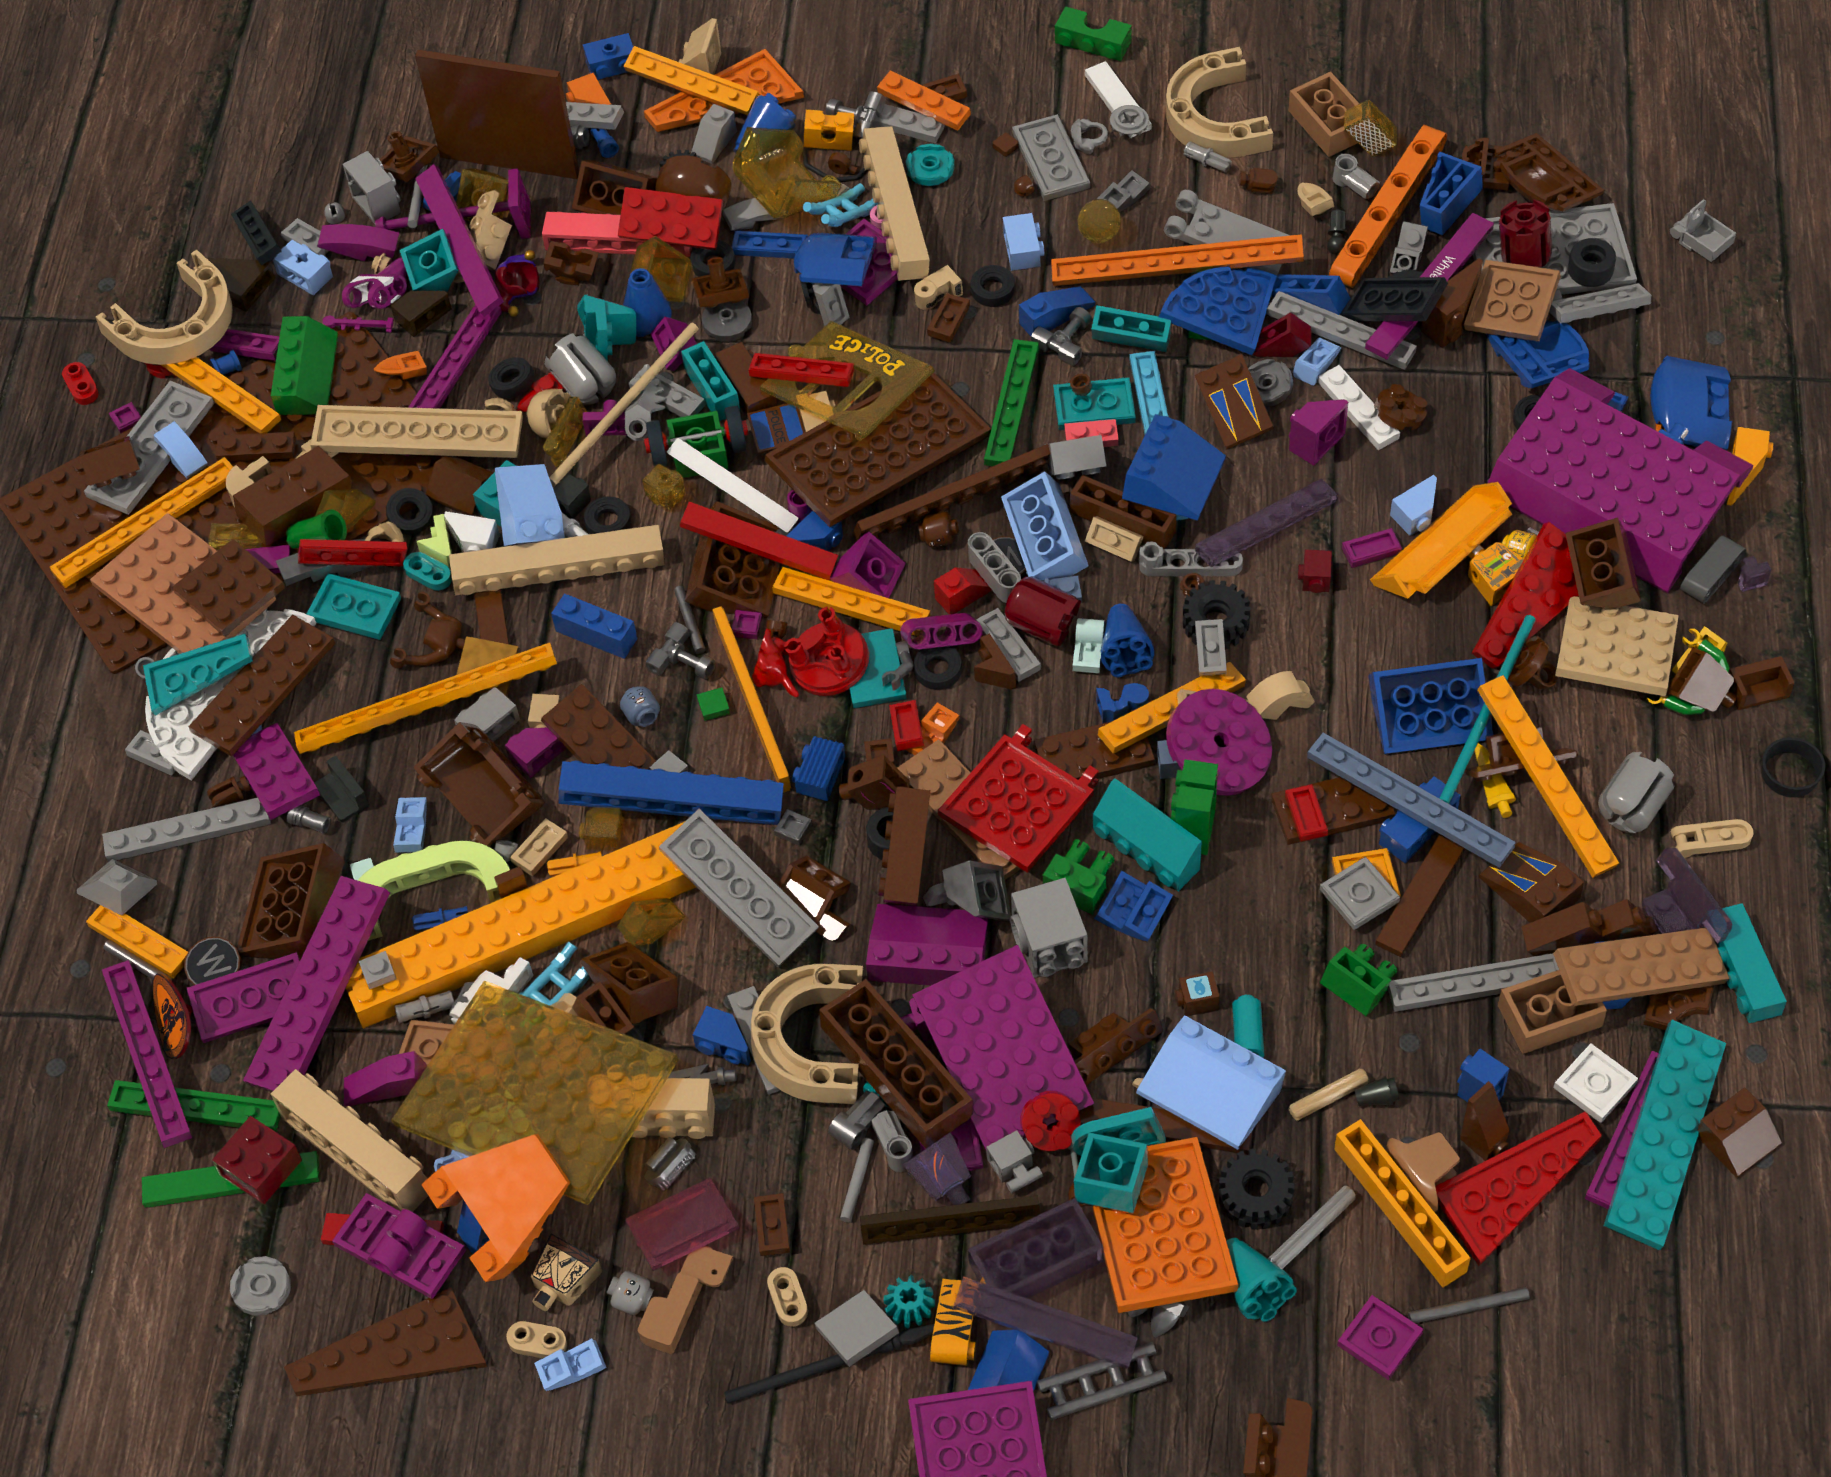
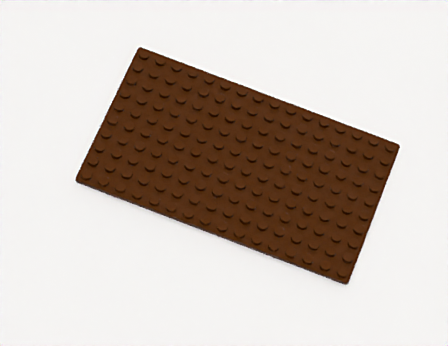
M347 312L336 318L343 319L347 317V319H357V316L354 312ZM341 326L331 328L338 332V341L329 405L408 408L417 393L406 379L402 380L401 375H387L374 371V368L381 361L389 357L365 327H360V331L354 329L355 326H346L344 330H341ZM259 359L242 368L241 371L227 376L229 380L276 411L271 399L276 361ZM214 402V405L189 436L208 463V466L193 476L217 462L216 448L218 435L257 434L258 432ZM316 414L280 415L281 421L268 433L294 432L296 436L294 458L269 459L272 472L295 460L302 452L301 446L312 439ZM133 427L102 444L126 437ZM338 452L337 455L332 457L350 477L352 497L331 508L339 512L346 523L347 535L345 540H358L367 535L371 528L388 522L386 505L396 491L404 488H415L426 494L434 464L444 456L409 455L408 457L402 454ZM79 456L0 498V509L112 674L121 672L137 663L140 658L148 657L168 644L92 585L90 579L113 559L67 588H64L54 576L50 566L189 480L190 478L187 479L171 461L129 515L86 497L84 490L89 485ZM455 456L471 463L466 456ZM257 460L230 461L233 467L237 465L243 471L249 464ZM226 487L176 518V520L217 551L232 539L244 549L289 545L287 543V535L266 546L236 516L235 507ZM413 503L403 504L399 510L400 515L412 510L417 505ZM291 548V555L298 553L299 549ZM273 573L280 580L284 581L281 573Z

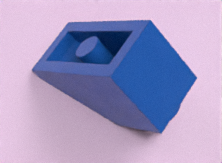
M812 511L787 537L829 551L832 547H836L843 538L842 522L840 521L829 527Z

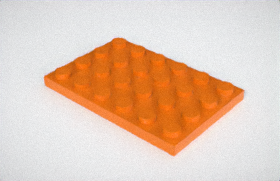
M1198 1137L1147 1146L1148 1167L1134 1213L1092 1205L1118 1313L1236 1292L1238 1290V1282Z

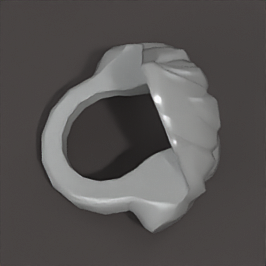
M1077 119L1071 127L1074 147L1085 154L1093 153L1095 146L1101 145L1107 140V128L1103 124L1091 122L1089 119ZM1091 127L1100 128L1103 132L1097 139L1081 138V134L1088 131Z

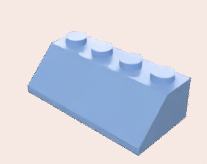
M1044 471L1001 496L1028 577L1033 576L1039 580L1070 577L1089 566L1060 484Z

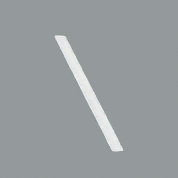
M677 438L667 450L669 455L788 533L799 519L681 439Z

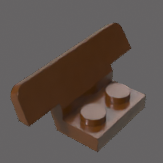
M807 855L790 863L780 881L764 872L819 926L818 930H816L817 933L831 941H838L850 924L828 910L832 905L833 899L848 892L851 882Z
M1287 1397L1285 1426L1270 1425L1261 1413L1249 1414L1243 1474L1246 1477H1307L1312 1407L1307 1402Z

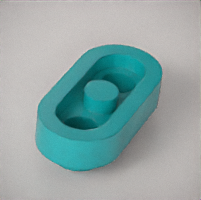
M422 552L411 553L404 559L403 566L406 575L432 590H443L451 584L452 576L449 567Z

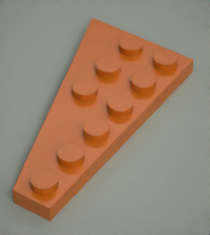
M766 49L715 74V76L756 90L762 96L770 93L777 98L778 104L804 98L803 90ZM682 91L645 110L644 116L657 132L701 122V119L715 103Z

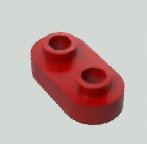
M74 362L68 364L63 369V379L76 403L88 405L98 398L99 392L96 384L84 364Z

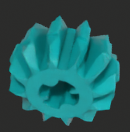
M912 1275L908 1277V1282H904L903 1279L898 1277L896 1279L897 1286L889 1284L887 1287L889 1294L883 1298L884 1304L887 1305L885 1308L886 1315L893 1316V1323L896 1325L904 1320L907 1329L912 1321L921 1326V1317L930 1319V1309L935 1307V1299L931 1298L933 1289L925 1287L926 1283L923 1278L915 1283Z

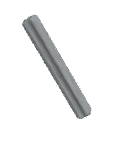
M1343 1186L1268 1259L1283 1269L1355 1200V1192L1350 1187Z

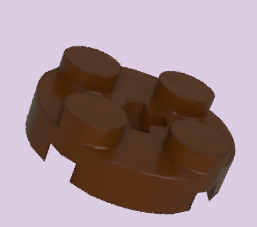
M1392 384L1390 388L1382 390L1374 404V408H1377L1379 411L1378 417L1388 426L1398 430H1404L1405 427H1412L1411 430L1418 429L1427 415V401L1405 390L1399 384Z

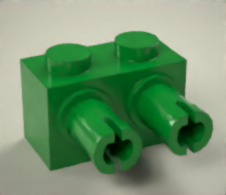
M1075 839L1065 857L1058 854L1054 856L1043 874V884L1066 878L1077 908L1093 915L1106 894L1105 875L1115 859L1110 853L1104 857L1106 852L1101 850L1098 852L1091 867L1086 868L1080 865L1086 853L1089 852L1090 847L1085 842H1082L1081 846H1079L1081 840Z
M1360 944L1354 952L1344 946L1329 961L1320 984L1367 1016L1382 1001L1391 978L1397 974V968L1392 964L1387 969L1390 964L1387 960L1383 961L1377 969L1367 963L1374 957V952L1370 947L1363 952L1367 947L1366 944Z

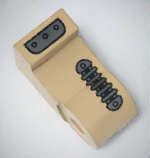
M948 265L927 276L914 287L916 305L922 310L933 309L937 302L944 299L946 293L959 297L963 295L962 280Z

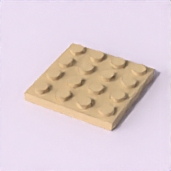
M1571 597L1555 676L1666 697L1679 615L1631 606H1623L1616 609L1581 605L1579 597Z

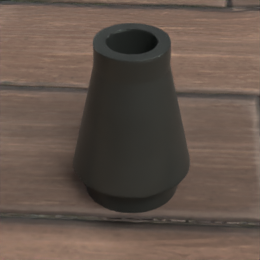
M1385 1076L1366 1086L1354 1089L1358 1106L1393 1105L1394 1101L1400 1100L1394 1077L1387 1079Z

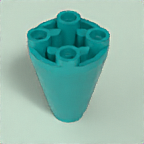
M1238 1238L1227 1240V1246L1238 1282V1290L1233 1292L1240 1312L1247 1319L1260 1318L1263 1322L1273 1319L1277 1309L1296 1294L1297 1288L1293 1284V1279L1283 1269L1244 1241H1240Z

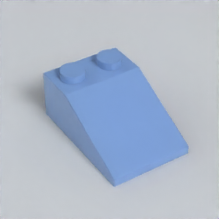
M545 464L495 468L504 546L565 538L562 513Z

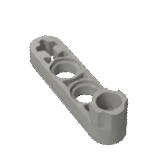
M1146 542L1145 546L1140 547L1139 568L1146 576H1186L1189 573H1197L1201 576H1236L1242 571L1243 567L1242 554L1233 549H1163L1156 542ZM1174 559H1181L1185 564L1181 567H1175L1170 562ZM1200 559H1208L1211 561V565L1202 567L1197 562ZM1163 560H1166V566H1163ZM1216 560H1219V566H1216ZM1228 560H1233L1234 565H1229Z

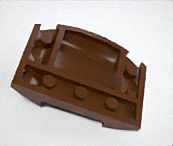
M1537 133L1495 150L1494 154L1498 165L1507 181L1519 194L1532 203L1533 199L1543 202L1550 210L1563 212L1604 194L1605 190Z

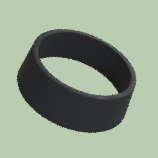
M1788 737L1776 740L1766 748L1763 755L1762 775L1764 781L1770 789L1782 796L1801 797L1809 794L1817 786L1825 772V761L1821 752L1813 744L1800 738ZM1786 752L1796 753L1805 757L1813 765L1816 772V780L1804 787L1786 786L1776 781L1770 775L1766 764L1777 754Z

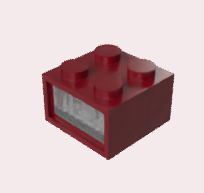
M250 1115L212 1161L221 1177L262 1204H265L302 1159L295 1144Z

